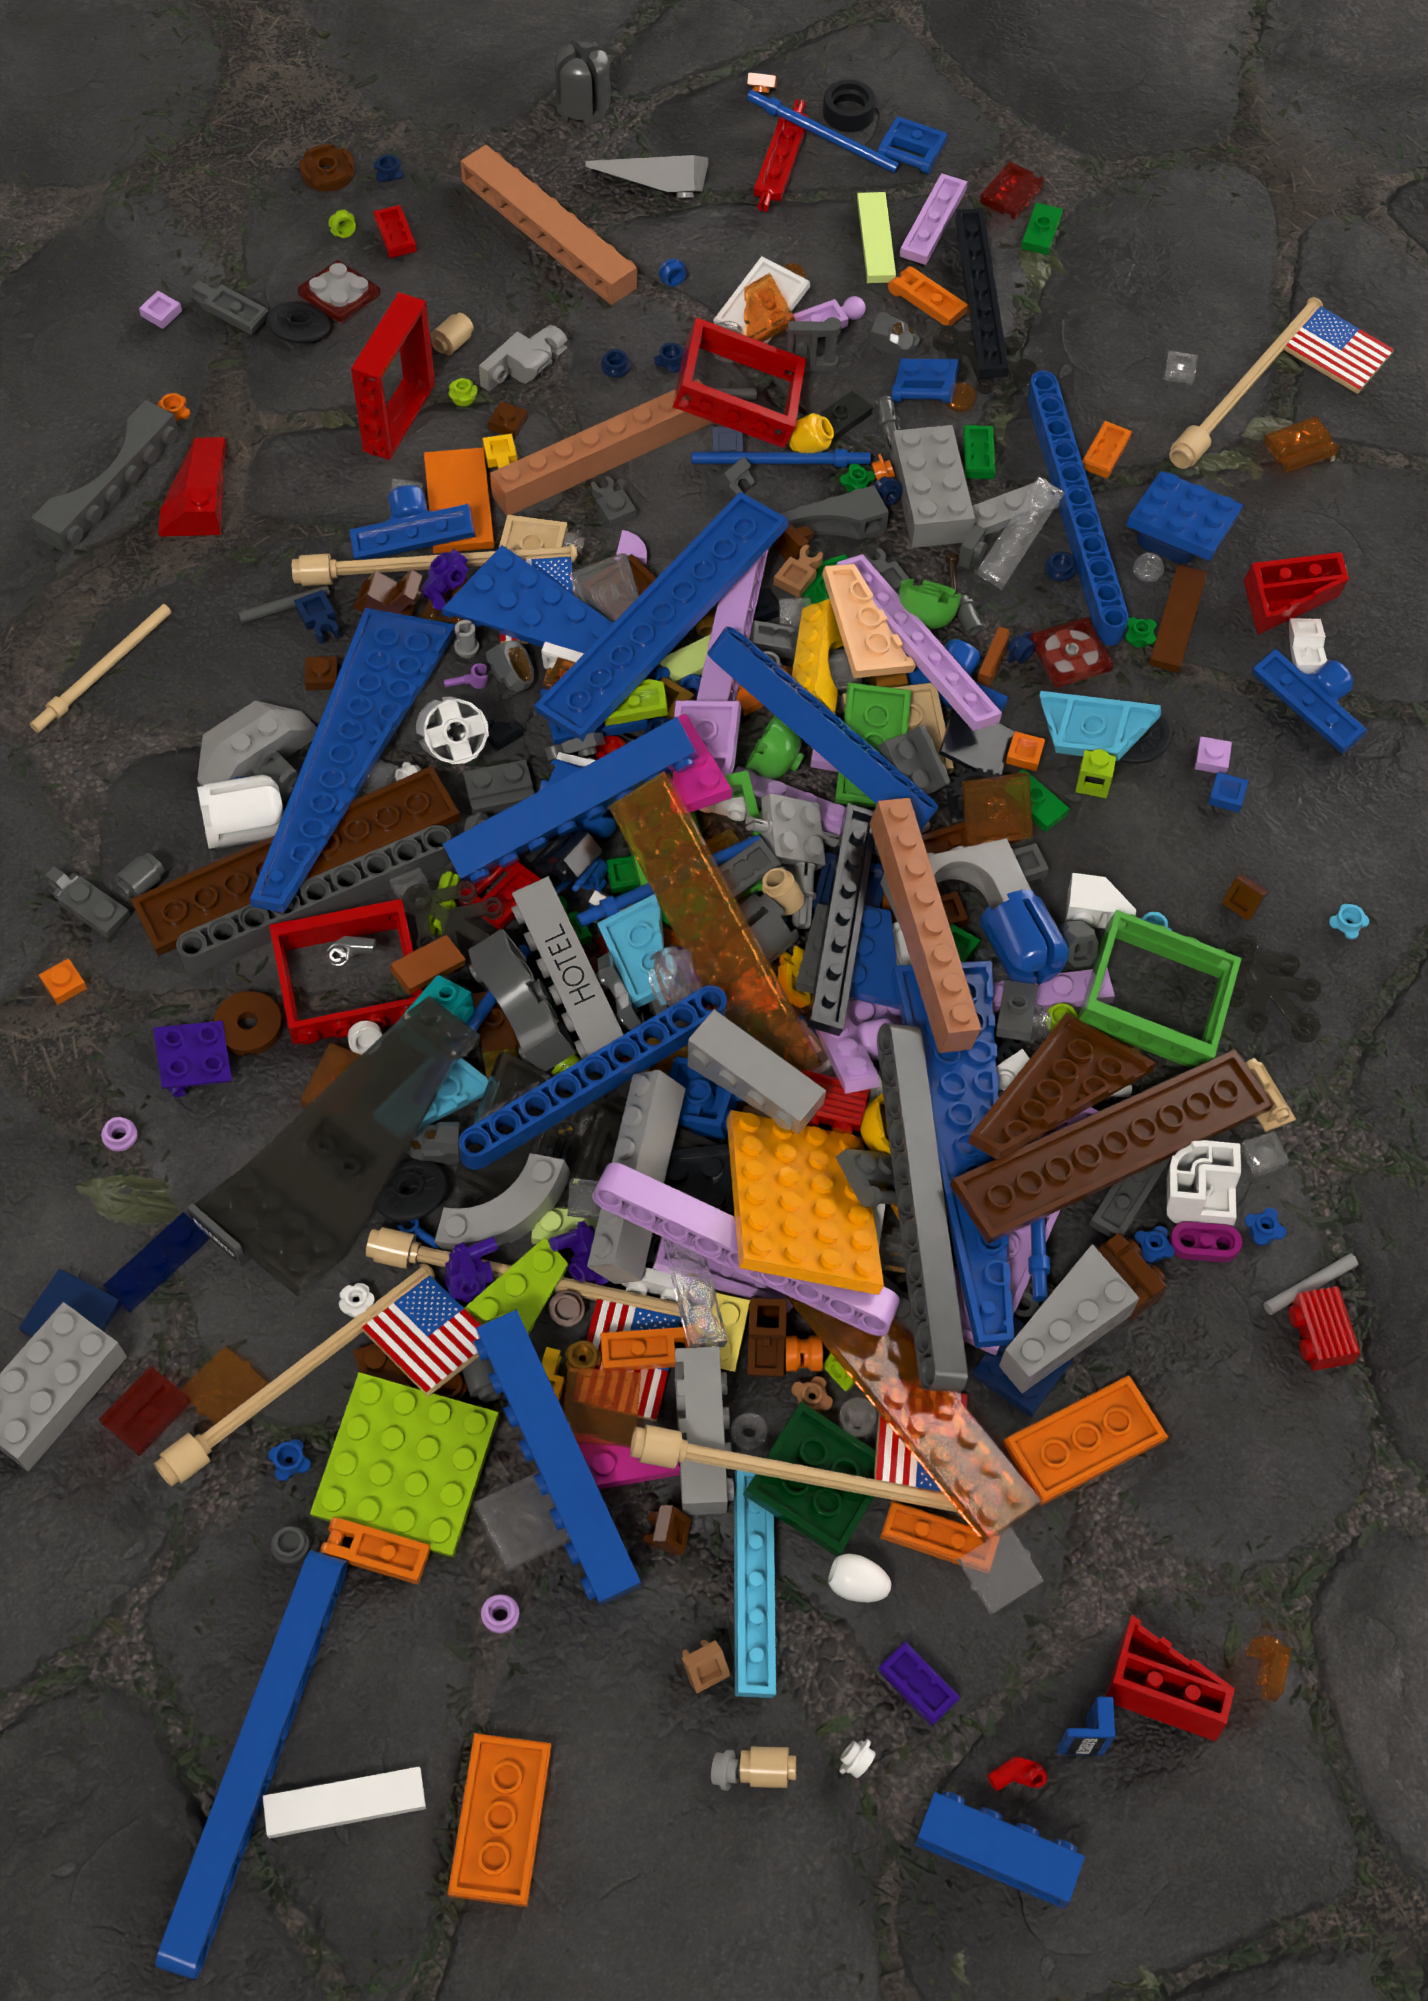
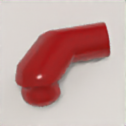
M1020 1756L1012 1757L986 1775L990 1785L996 1792L1012 1782L1028 1787L1041 1788L1046 1784L1048 1778L1046 1770L1040 1763Z

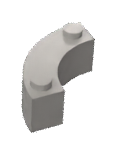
M530 1153L527 1163L517 1180L498 1197L470 1208L444 1207L435 1238L436 1244L442 1251L452 1253L455 1245L462 1242L465 1243L466 1247H469L494 1236L497 1245L500 1246L507 1242L512 1243L525 1236L534 1229V1225L549 1210L552 1211L560 1199L571 1173L566 1162L563 1159Z

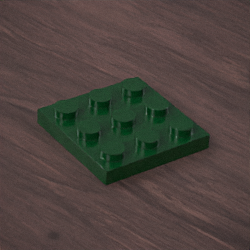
M800 1402L767 1454L766 1459L874 1479L876 1451ZM759 1474L754 1475L743 1493L745 1497L836 1557L842 1553L874 1496Z

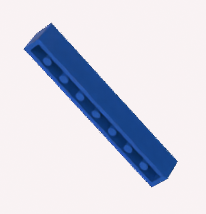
M675 717L443 843V846L460 879L466 883L470 881L473 884L478 883L490 876V870L498 866L505 868L519 860L518 855L525 851L535 852L542 849L548 844L547 840L557 834L565 836L578 828L576 824L588 818L589 821L601 817L607 812L606 807L616 802L618 805L629 802L636 797L635 792L645 786L651 789L665 781L664 776L675 770L677 773L688 770L695 764L693 760L699 758L678 717Z
M517 1309L476 1327L479 1339L474 1340L473 1344L480 1360L488 1359L494 1371L488 1374L489 1380L496 1395L503 1392L507 1400L508 1406L504 1407L503 1411L511 1428L518 1426L524 1439L518 1441V1444L526 1462L533 1460L539 1473L533 1476L540 1494L542 1496L549 1494L554 1508L548 1511L557 1531L564 1528L570 1542L564 1544V1547L572 1565L580 1563L586 1577L580 1579V1583L588 1600L590 1601L595 1598L600 1607L640 1588L641 1581Z

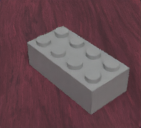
M953 425L893 431L891 458L896 479L902 485L900 498L912 548L963 543L974 527L975 515Z
M64 1302L0 1373V1451L28 1472L127 1358L117 1341Z

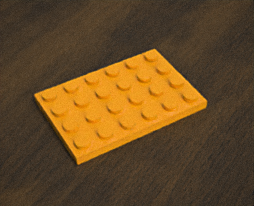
M731 1110L727 1118L739 1268L879 1295L884 1282L873 1207H864L859 1203L836 1159V1156L845 1149L864 1150L863 1138L815 1126H805L797 1134L791 1129H783L772 1118Z

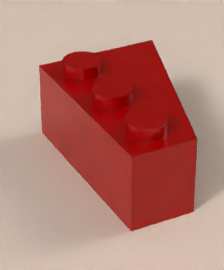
M1342 552L1252 563L1244 579V585L1257 635L1289 621L1290 618H1295L1338 598L1349 580Z

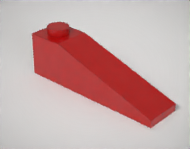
M225 437L194 438L160 508L159 537L221 535Z

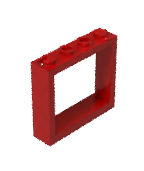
M400 292L394 298L351 367L362 448L364 452L372 456L376 455L388 460L392 458L435 386L427 303L425 300ZM400 350L403 379L386 405L382 377Z
M696 317L686 339L672 407L785 448L796 424L806 358ZM699 348L789 381L784 414L692 381ZM785 371H791L792 374L785 373ZM684 395L691 397L690 401L682 398ZM775 430H781V435L774 433Z
M402 899L269 925L288 1028L293 1045L300 1043L312 1044L319 1039L329 1037H347L349 1029L360 1021L374 1022L380 1029L388 1025L397 1024V1021L422 993V989L411 993L412 998L300 1021L298 1019L286 951L338 941L343 936L358 937L397 929L404 957L412 953L413 948Z

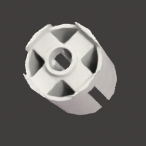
M451 696L442 697L443 701L433 700L427 703L419 713L416 722V733L424 737V739L419 741L422 748L432 757L451 764L467 763L478 757L489 736L488 722L483 712L471 702ZM455 722L456 726L463 725V727L455 729L452 736L447 735V730L451 729V723Z
M261 774L203 784V786L197 787L209 849L260 842L276 834L284 811L279 787L271 777Z

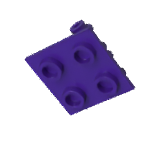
M222 1021L153 1027L162 1089L168 1088V1091L172 1092V1096H184L189 1086L232 1082Z

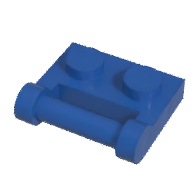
M897 116L880 143L878 153L898 162L919 168L920 172L929 175L936 159L947 142L948 133ZM895 145V146H898V147H900V148H904V149H906V150H909V151H912V152H915V153L924 155L925 157L923 158V157H920V156H917V155H914V154H911V153H908V152H905V151L896 149V148H894V147H892V146Z
M901 358L896 381L892 387L893 401L903 402V399L941 400L942 403H952L960 368L958 359Z

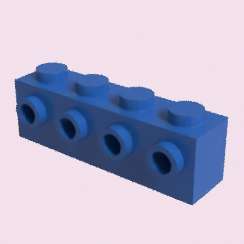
M943 1791L941 1795L934 1792L915 1846L1061 1909L1066 1908L1070 1902L1085 1858L1084 1855L1077 1853L1076 1846L1060 1839H1055L1053 1843L1039 1837L1040 1832L1037 1829L1023 1823H1017V1826L1001 1820V1814L989 1808L980 1807L978 1811L964 1805L965 1800L954 1793Z

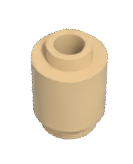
M463 313L450 315L431 333L432 345L435 350L441 354L452 355L470 339L471 333L474 330L471 320Z
M773 868L764 875L762 890L784 910L785 913L782 916L792 915L803 906L804 894L789 871L783 868Z
M751 1746V1750H741V1783H750V1787L788 1788L789 1780H796V1756L789 1755V1747Z

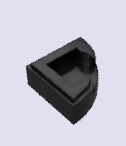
M494 719L487 720L489 732L487 740L496 751L523 737V730L513 722L506 723L494 722Z

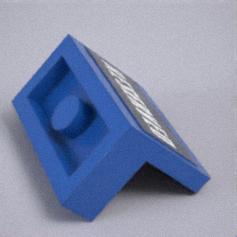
M1113 1697L1096 1698L1086 1715L1087 1728L1066 1729L1057 1745L1058 1754H1105L1115 1738Z

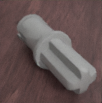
M798 862L794 865V879L803 892L805 900L803 906L796 913L792 914L791 925L797 929H808L811 926L813 899H816V893L813 892L816 865L808 862V867L805 868V862Z

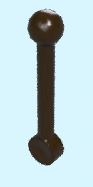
M949 553L946 556V562L949 564L951 588L955 589L954 595H957L955 564L958 561V557L955 553Z

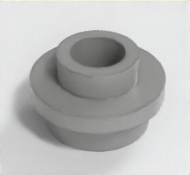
M726 1750L724 1753L717 1752L711 1768L712 1784L719 1785L721 1790L729 1791L732 1784H737L740 1779V1759H736L734 1750Z

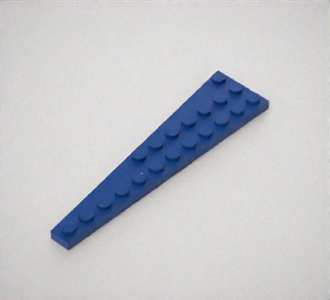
M371 608L364 609L250 897L251 907L281 913L285 912L456 634V624Z
M992 961L961 962L981 1031L972 1049L938 1053L913 966H894L892 978L903 1025L919 1027L922 1033L947 1223L975 1348L1009 1345L1014 1339L1012 1293L1009 1288L1011 1282L1010 1266L1007 1261L1008 1235L987 1244L950 1186L954 1178L995 1160L992 1156L968 1143L973 1130L999 1099V1076L996 1073L997 1044L994 1041V1028L996 1025L992 1007V1000L994 998Z

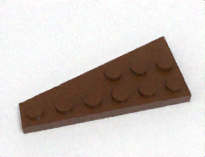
M1066 1013L973 1130L968 1143L993 1158L1000 1160L1151 1073L1156 1062Z

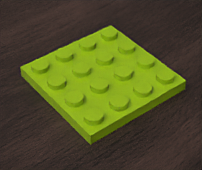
M359 1372L310 1515L329 1522L334 1517L405 1537L430 1545L431 1552L454 1558L500 1417L499 1412L433 1393L427 1397L419 1389Z

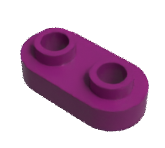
M1182 1222L1173 1229L1169 1238V1244L1175 1250L1174 1254L1182 1259L1229 1262L1237 1257L1242 1247V1237L1230 1225ZM1181 1241H1190L1192 1243V1247L1184 1246L1181 1243ZM1216 1243H1224L1228 1249L1222 1250L1218 1248Z

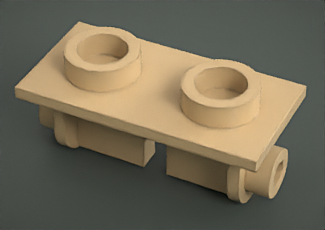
M1256 1058L1247 1061L1245 1064L1274 1104L1268 1112L1256 1117L1263 1130L1268 1132L1295 1121L1296 1118L1263 1063L1258 1062Z

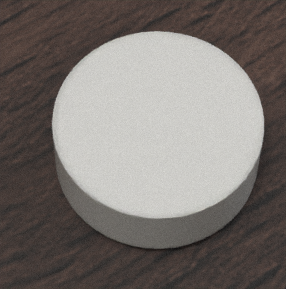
M360 1021L354 1024L348 1032L349 1047L357 1055L369 1056L375 1054L383 1044L380 1027L371 1021Z

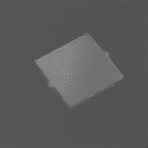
M1011 1527L957 1559L971 1582L970 1589L977 1592L990 1615L1044 1581L1030 1559V1551L1024 1549Z

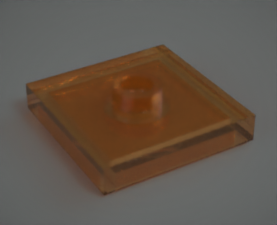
M1026 772L962 781L966 844L968 847L1005 838L1008 841L1033 838L1030 780Z
M568 1367L564 1415L578 1444L631 1447L635 1427H637L641 1373Z

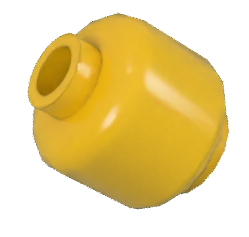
M816 413L809 414L796 421L788 444L794 452H822L830 447L834 436L833 427L826 417Z

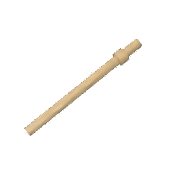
M162 604L60 697L55 696L45 705L46 709L30 723L31 728L39 733L55 718L60 719L69 711L68 706L172 613L170 608Z

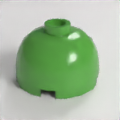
M914 579L901 581L898 592L900 603L908 612L917 616L930 631L931 629H939L948 625L955 617L961 599L960 593L954 595L955 589L925 580L919 586L913 585Z
M774 715L765 728V733L758 740L749 756L745 769L751 770L756 775L765 779L782 777L789 769L795 772L804 757V754L799 752L802 738Z

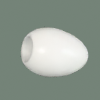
M843 1554L836 1557L828 1577L829 1586L837 1595L855 1602H876L888 1596L891 1589V1580L887 1573L873 1561L856 1554Z

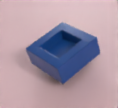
M1217 772L1208 805L1239 813L1249 780Z

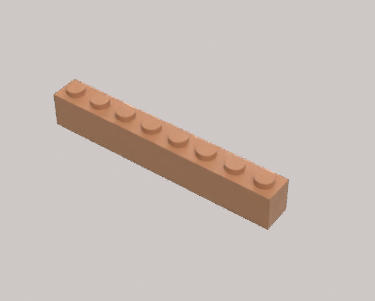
M484 145L460 161L462 182L610 305L615 304L637 289V267L631 260L623 257L611 244H607L593 229L585 226L573 213H569L555 198L542 191L538 184L526 178L517 167H513L504 160L500 153Z
M699 379L695 380V382L702 384ZM676 389L491 472L492 497L506 516L512 515L713 422L673 408ZM684 395L682 399L690 401L691 397Z
M910 798L878 801L870 821V826L938 1053L970 1050L981 1031V1026Z

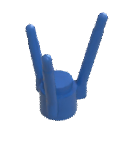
M597 857L576 880L572 890L578 891L582 887L586 890L594 888L596 891L602 892L607 885L604 879L608 872L607 864ZM562 881L554 888L557 895L572 882ZM590 903L589 909L595 907V905ZM591 923L588 924V925H586V927L588 928V930H589V928H590V926H591Z

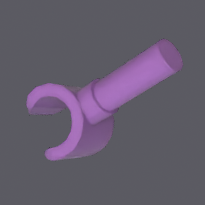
M481 663L475 664L471 668V674L445 679L444 685L445 687L471 684L476 689L484 688L488 682V675H485L487 666Z

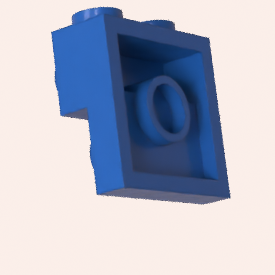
M675 1056L669 1077L686 1088L677 1125L691 1128L693 1135L726 1140L729 1113L731 1110L735 1111L738 1101L744 1102V1100L688 1067V1058Z

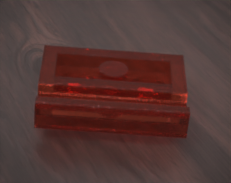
M1009 161L982 192L980 203L999 213L1004 214L1006 212L1015 220L1043 187L1044 178L1040 177L1038 179L1033 176V172Z
M150 1366L99 1418L101 1425L110 1430L114 1436L140 1456L187 1408L191 1400L189 1396L165 1376L159 1374L153 1366Z

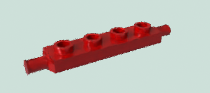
M796 99L792 110L809 118V116L803 113L806 106L805 101L801 99L799 105V99ZM782 117L779 118L754 187V196L760 197L757 209L761 212L762 209L763 212L768 211L771 200L781 202L806 133V129Z

